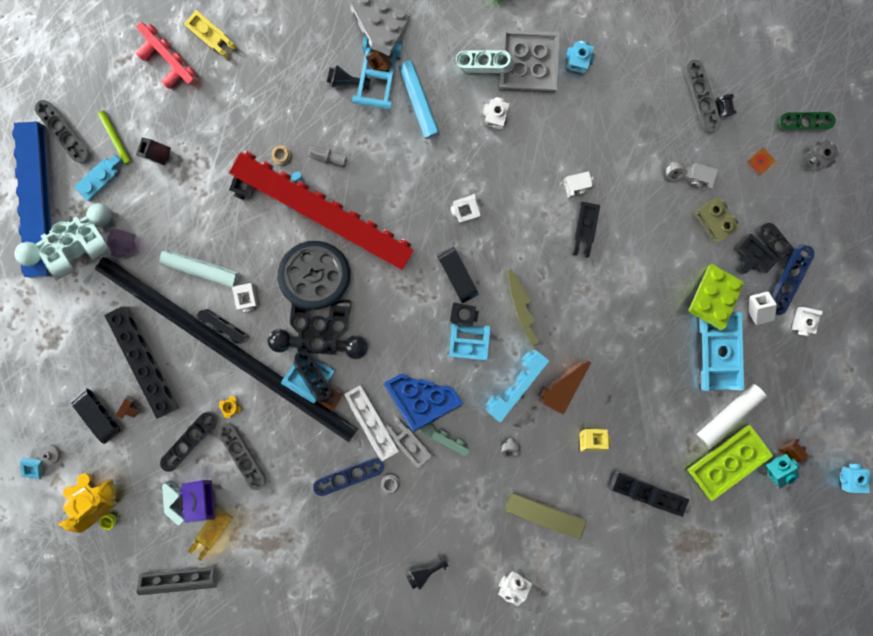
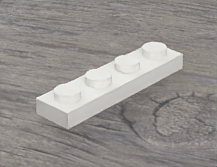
M361 385L343 395L379 459L384 461L399 452Z

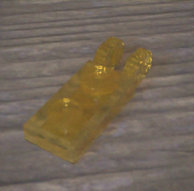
M217 507L215 509V519L208 520L195 537V541L188 552L192 554L197 549L199 543L205 548L198 555V559L201 561L207 552L212 549L234 517L220 507Z

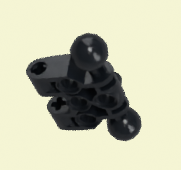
M339 299L330 305V313L327 318L323 316L313 317V309H304L292 304L289 324L298 333V336H291L288 331L280 328L271 331L267 339L269 348L277 353L285 352L289 347L297 348L298 352L306 351L316 354L336 355L337 352H345L349 358L356 360L363 358L368 351V343L362 336L354 335L346 341L338 340L339 337L349 330L351 300ZM303 318L305 326L297 328L296 321ZM318 320H323L325 324L321 330L315 328V323ZM336 322H343L344 328L342 331L336 332L334 330ZM316 339H321L323 342L320 349L313 347V342Z

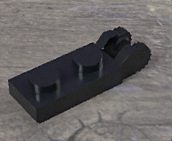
M580 202L572 255L577 256L580 241L587 242L584 249V257L589 258L592 243H594L600 205Z
M209 309L197 312L199 321L201 320L204 324H212L215 331L222 334L224 332L236 344L245 343L250 337L247 333Z

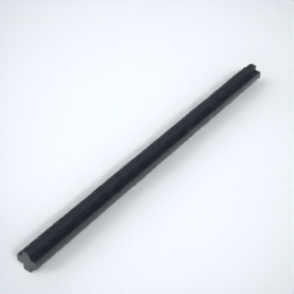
M107 257L101 258L99 264L96 265L95 270L348 443L358 430L354 425L317 401L312 403L282 385V376Z

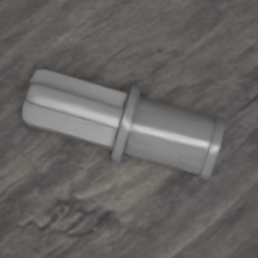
M313 145L310 146L308 156L323 160L326 164L329 162L341 167L345 166L347 155Z

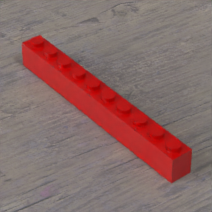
M246 150L245 153L239 152L228 172L229 174L401 270L404 269L414 251L410 247L411 243L402 238L398 241L393 238L395 234L386 229L382 232L377 229L378 225L369 219L367 222L359 219L361 217L360 214L353 210H350V212L343 209L344 205L335 200L332 203L326 200L327 196L317 190L313 193L308 190L309 185L299 180L296 183L290 180L291 175L282 170L280 173L273 170L274 166L266 161L260 163L255 160L257 156Z

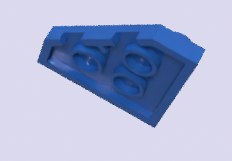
M399 374L384 382L386 390L413 433L463 405L452 387L435 385L433 382L409 378L403 374Z

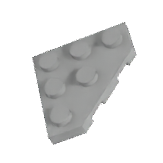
M353 0L350 7L352 14L356 15L358 19V25L363 34L367 35L370 47L390 56L409 22L411 14L379 0Z

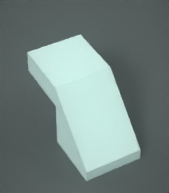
M169 480L162 486L164 514L179 526L185 520L182 510L175 502L181 497L182 489Z

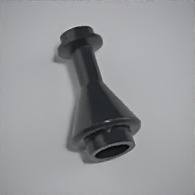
M335 65L334 68H329L327 83H331L332 88L348 84L359 86L360 78L349 75L341 67ZM365 77L363 91L365 89L369 90L370 78Z
M438 556L439 561L429 567L409 569V574L406 575V578L412 589L418 588L421 590L431 574L441 568L446 570L449 565L444 556Z

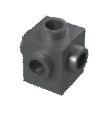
M825 140L821 143L817 141L810 146V151L804 157L815 170H819L824 167L826 169L831 167L836 162L835 158L840 153L837 151L834 143Z

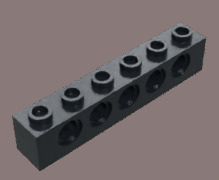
M121 306L105 314L104 316L156 419L178 410L180 407L130 308Z

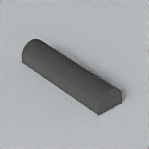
M216 567L142 574L139 575L136 592L140 596L216 588L218 584Z

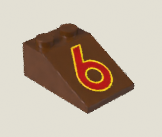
M581 359L547 383L546 387L542 386L538 393L540 397L538 401L564 415L591 362Z

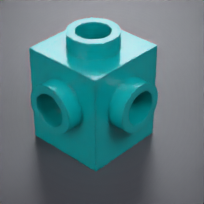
M787 454L782 457H776L771 463L766 465L768 476L779 489L787 484H793L799 478L798 470L800 467Z

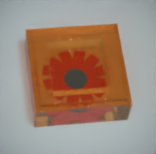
M763 147L747 162L761 175L776 160Z

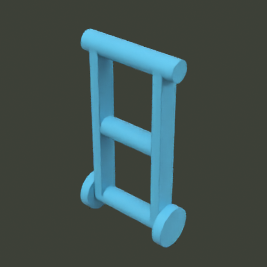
M364 36L362 47L365 57L372 49L368 43L369 39L367 36ZM398 42V45H395L392 51L391 62L393 65L390 67L389 72L367 69L368 61L364 57L357 96L353 95L352 103L391 109L392 102L389 101L396 58H401L403 42ZM365 77L388 80L384 100L362 97Z

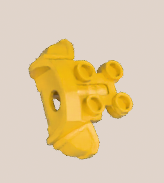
M89 473L80 474L77 478L78 484L76 486H68L63 490L64 497L68 499L63 509L70 518L57 523L58 526L66 531L82 533L95 524L117 504L114 480L111 478L104 481L101 486L92 488L90 485L92 476Z

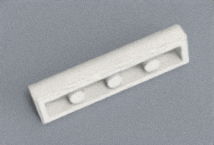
M751 384L696 435L711 449L768 398L767 395L757 385Z

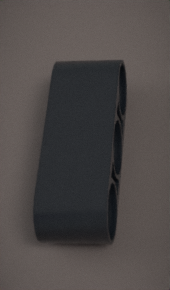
M452 246L437 254L461 303L463 304L478 296L479 293L455 247Z
M86 388L71 400V405L101 443L106 444L121 432L119 425L90 389Z

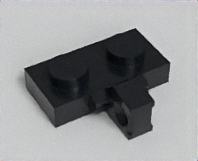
M748 234L736 248L744 255L741 258L744 262L737 269L742 275L744 273L747 274L751 268L753 270L758 268L766 274L779 260L773 252L752 234Z

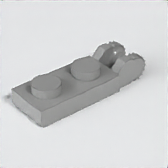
M396 417L394 421L403 432L397 435L390 425H386L385 428L394 438L393 441L416 468L419 469L433 456L414 433Z

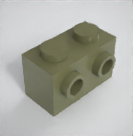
M719 197L713 198L694 212L715 243L723 241L740 229L737 218L732 214L730 215L727 210V204L724 200L719 199Z

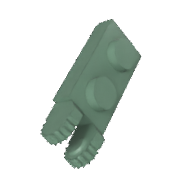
M432 423L421 428V431L426 436L463 456H467L469 447H467L468 443L459 438L457 440L450 438L451 434L442 429L440 432L437 431Z

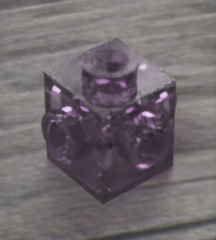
M111 227L110 233L105 238V243L111 251L110 255L122 258L123 255L130 256V253L135 248L134 239L136 235Z

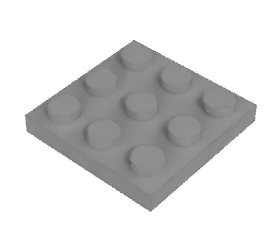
M502 29L501 50L508 52L513 58L514 68L508 73H500L499 89L556 92L560 32ZM508 58L502 59L500 65H505L508 62Z

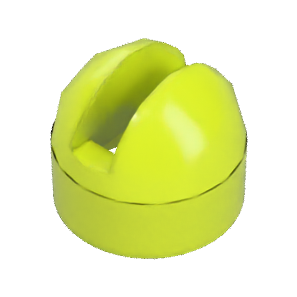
M112 513L104 514L99 519V525L104 530L112 529L117 522L116 516Z

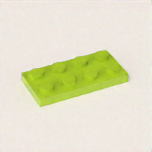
M748 424L688 468L687 471L712 502L773 457V455L751 425Z

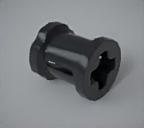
M734 94L716 98V101L719 102L720 118L737 114L732 100Z

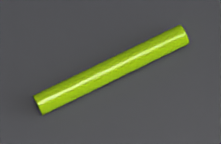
M104 110L98 112V116L125 165L131 163L132 161Z

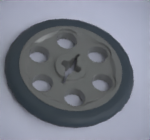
M307 241L294 246L284 255L279 264L277 280L284 297L292 304L309 310L322 309L334 304L343 296L350 281V267L344 254L337 247L322 241ZM310 254L312 259L306 263L301 260L302 256ZM323 256L331 258V262L327 265L322 264L320 260ZM291 269H299L300 274L297 277H291L289 275ZM312 271L318 273L317 278L311 276ZM332 272L337 273L338 279L330 281L327 278L328 275ZM305 285L307 291L304 294L297 293L298 286ZM324 287L327 290L326 294L318 296L316 294L317 288Z

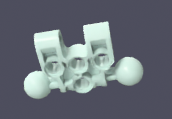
M101 203L92 204L87 210L86 217L80 220L74 217L70 223L69 221L56 223L49 231L50 234L41 235L43 240L36 244L33 242L21 243L15 250L16 260L23 266H33L42 258L56 281L75 271L70 264L72 259L79 258L83 253H88L90 258L94 260L110 251L96 227H104L110 223L112 219L110 208Z

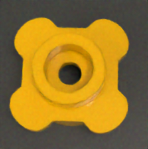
M230 396L226 401L219 402V407L225 418H230L231 415L241 412V407L238 406L237 399L234 396Z

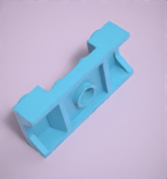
M742 312L731 313L728 323L722 331L699 318L700 333H702L703 362L701 390H744ZM721 346H725L727 349V354L724 357L718 354V349Z
M528 351L523 356L522 360L524 362L521 365L527 370H522L516 378L517 383L513 387L511 385L504 393L506 397L503 399L497 394L496 397L492 396L486 403L487 412L499 422L504 419L549 362L538 351Z

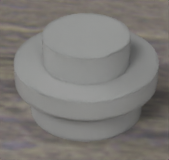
M388 474L382 478L380 485L385 493L392 494L399 489L400 482L395 475Z

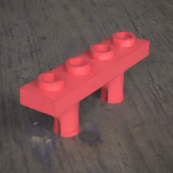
M140 22L136 26L146 38V42L135 54L145 61L156 49L172 66V70L161 80L168 89H171L180 78H183L187 84L196 86L200 82L196 77V71L183 63L184 58L179 53H174L170 49L171 44L165 38L161 39L157 33L159 31L152 24L149 23L147 25Z

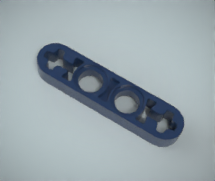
M802 244L795 248L771 295L775 303L781 305L780 309L776 308L775 315H783L793 300L814 258L815 252L812 247ZM805 251L808 254L807 256L801 255V252ZM796 260L803 262V265L797 263ZM798 266L800 269L799 274L792 276L791 269ZM785 284H790L791 290L784 294L782 287ZM781 295L782 297H785L786 299L783 300L782 298H779L778 296Z
M375 457L323 476L315 481L313 491L318 496H325L378 476L384 470V462ZM373 462L381 465L378 468L379 471L375 469L369 470L370 475H367L366 468L363 466L366 464L367 468L373 465ZM355 468H360L363 471L361 478L353 476L352 472ZM337 475L344 476L345 483L343 485L336 484L335 477ZM328 478H331L333 489H331V485L327 486L325 491L317 488L320 485L319 482L327 484L329 483Z

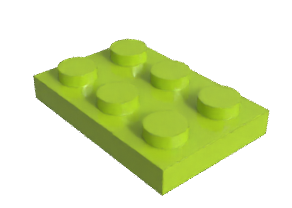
M711 263L707 267L688 312L722 331L728 323L745 282Z

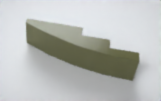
M510 269L507 271V278L514 311L530 345L534 346L539 341L529 325L536 321L526 307L532 300L513 270Z
M511 493L505 511L578 539H581L587 523L582 518L536 500H530L516 493Z

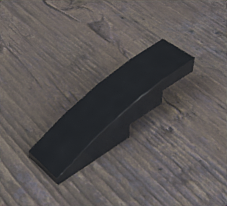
M615 471L609 489L681 517H683L690 500Z

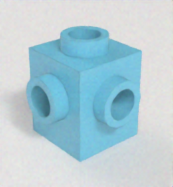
M575 41L573 47L568 48L566 58L569 59L567 69L585 74L595 58V53H592L594 46H590L586 41Z
M850 463V466H842V472L840 473L842 490L849 493H869V486L872 481L870 470L863 468L862 464Z

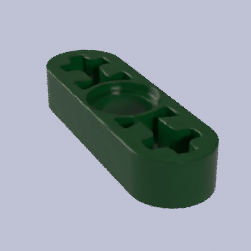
M787 112L777 120V126L781 131H827L836 123L835 116L830 112ZM803 117L810 119L811 124L809 127L803 126ZM824 118L826 121H829V124L825 125V123L816 124L817 121H820ZM783 120H796V123H791L787 126V123H783Z

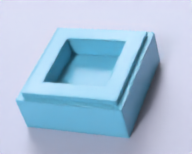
M24 457L21 459V477L42 478V460Z

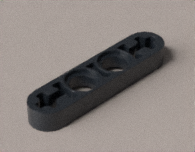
M207 411L202 413L160 460L162 470L166 472L175 470L215 427L218 418L214 412ZM204 417H212L210 420L212 424L208 423L203 428L199 426L206 421ZM193 429H197L200 432V437L197 440L193 439L190 435ZM180 443H184L187 446V452L184 454L178 451ZM174 455H176L177 458H175L172 462L174 466L171 465L168 467L166 465L167 460L171 459Z

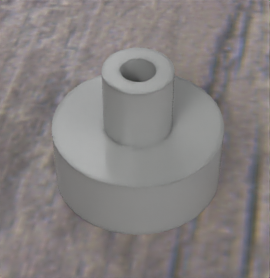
M671 162L666 169L667 178L671 182H678L684 179L687 174L682 163Z
M509 438L507 443L502 445V455L506 458H517L521 455V446L515 443V439Z
M55 445L45 446L39 452V459L46 465L58 462L61 457V451Z

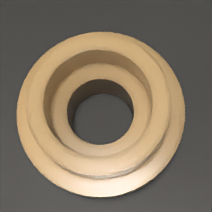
M280 145L273 149L271 156L276 164L284 165L290 161L291 152L287 147ZM281 152L285 153V156L282 159L278 157L279 153Z

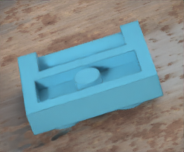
M452 322L449 357L487 360L490 326H467ZM457 332L483 335V340L457 338Z

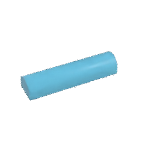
M412 60L403 62L398 67L425 139H430L438 136L440 132L416 67Z

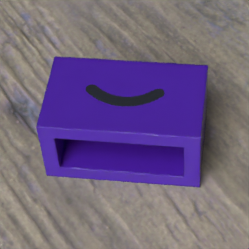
M212 480L182 483L181 497L184 507L182 514L185 523L215 519Z

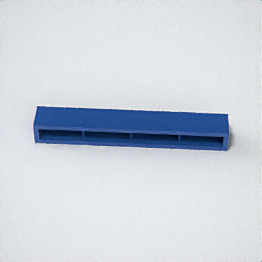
M37 121L14 123V129L12 130V136L15 140V148L13 150L16 159L15 176L18 182L16 194L19 198L17 213L20 217V225L18 231L21 235V243L33 242L36 244L43 240L41 235L50 234L49 231L52 229L45 125ZM42 258L33 266H23L21 264V271L26 278L53 277Z

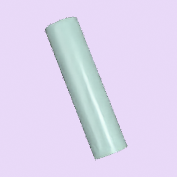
M171 250L161 252L160 265L231 288L236 286L238 282L239 272Z

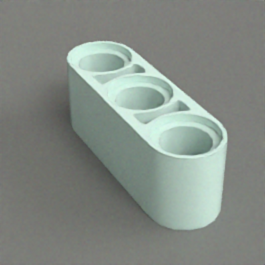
M503 50L461 51L456 56L457 65L466 73H508L514 68L513 58L508 52ZM470 58V62L464 66V60ZM489 58V62L482 66V61ZM508 58V62L501 66V60Z

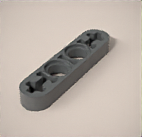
M692 60L684 69L686 80L703 131L714 133L721 127V119L704 66L699 60ZM692 65L694 68H698L696 75L694 71H690ZM702 83L705 88L704 92H697L695 84ZM702 101L709 102L710 109L708 111H704L701 108ZM711 112L713 113V115L707 116L706 118L704 117V115H708ZM710 120L716 124L713 126V129L712 126L707 125Z
M46 100L38 101L35 105L36 114L75 162L87 163L91 157L89 149L52 103ZM43 106L48 107V108H47V111H48L52 116L49 117L48 114L44 113V112H43L44 109H43L42 107H43ZM59 119L62 125L59 129L55 130L52 124L55 120ZM71 134L73 142L67 145L64 139L66 135ZM76 147L78 150L82 151L83 158H79V153L73 148Z
M232 423L223 424L218 430L219 438L248 486L253 490H260L266 484L265 474L236 426ZM225 427L226 429L231 428L232 432L230 433L232 439L235 436L237 437V439L232 441L230 444L228 443V441L231 440L230 436L223 434V432H225ZM235 443L242 445V452L239 454L235 453L232 449ZM246 459L252 462L250 470H246L242 466V462ZM254 469L257 470L254 473L255 477L261 478L260 486L253 483L255 480L253 475L248 476Z

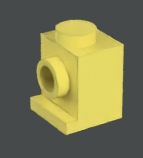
M585 429L579 433L580 452H604L609 449L611 440L608 430Z

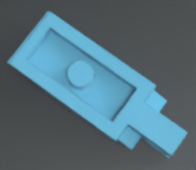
M117 155L112 156L109 160L105 158L80 180L74 188L87 201H91L117 177L116 174L119 172L117 168L123 161Z

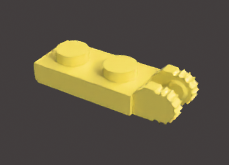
M197 10L184 23L191 32L225 59H228L229 55L219 47L223 41L229 48L233 50L237 48L220 29Z

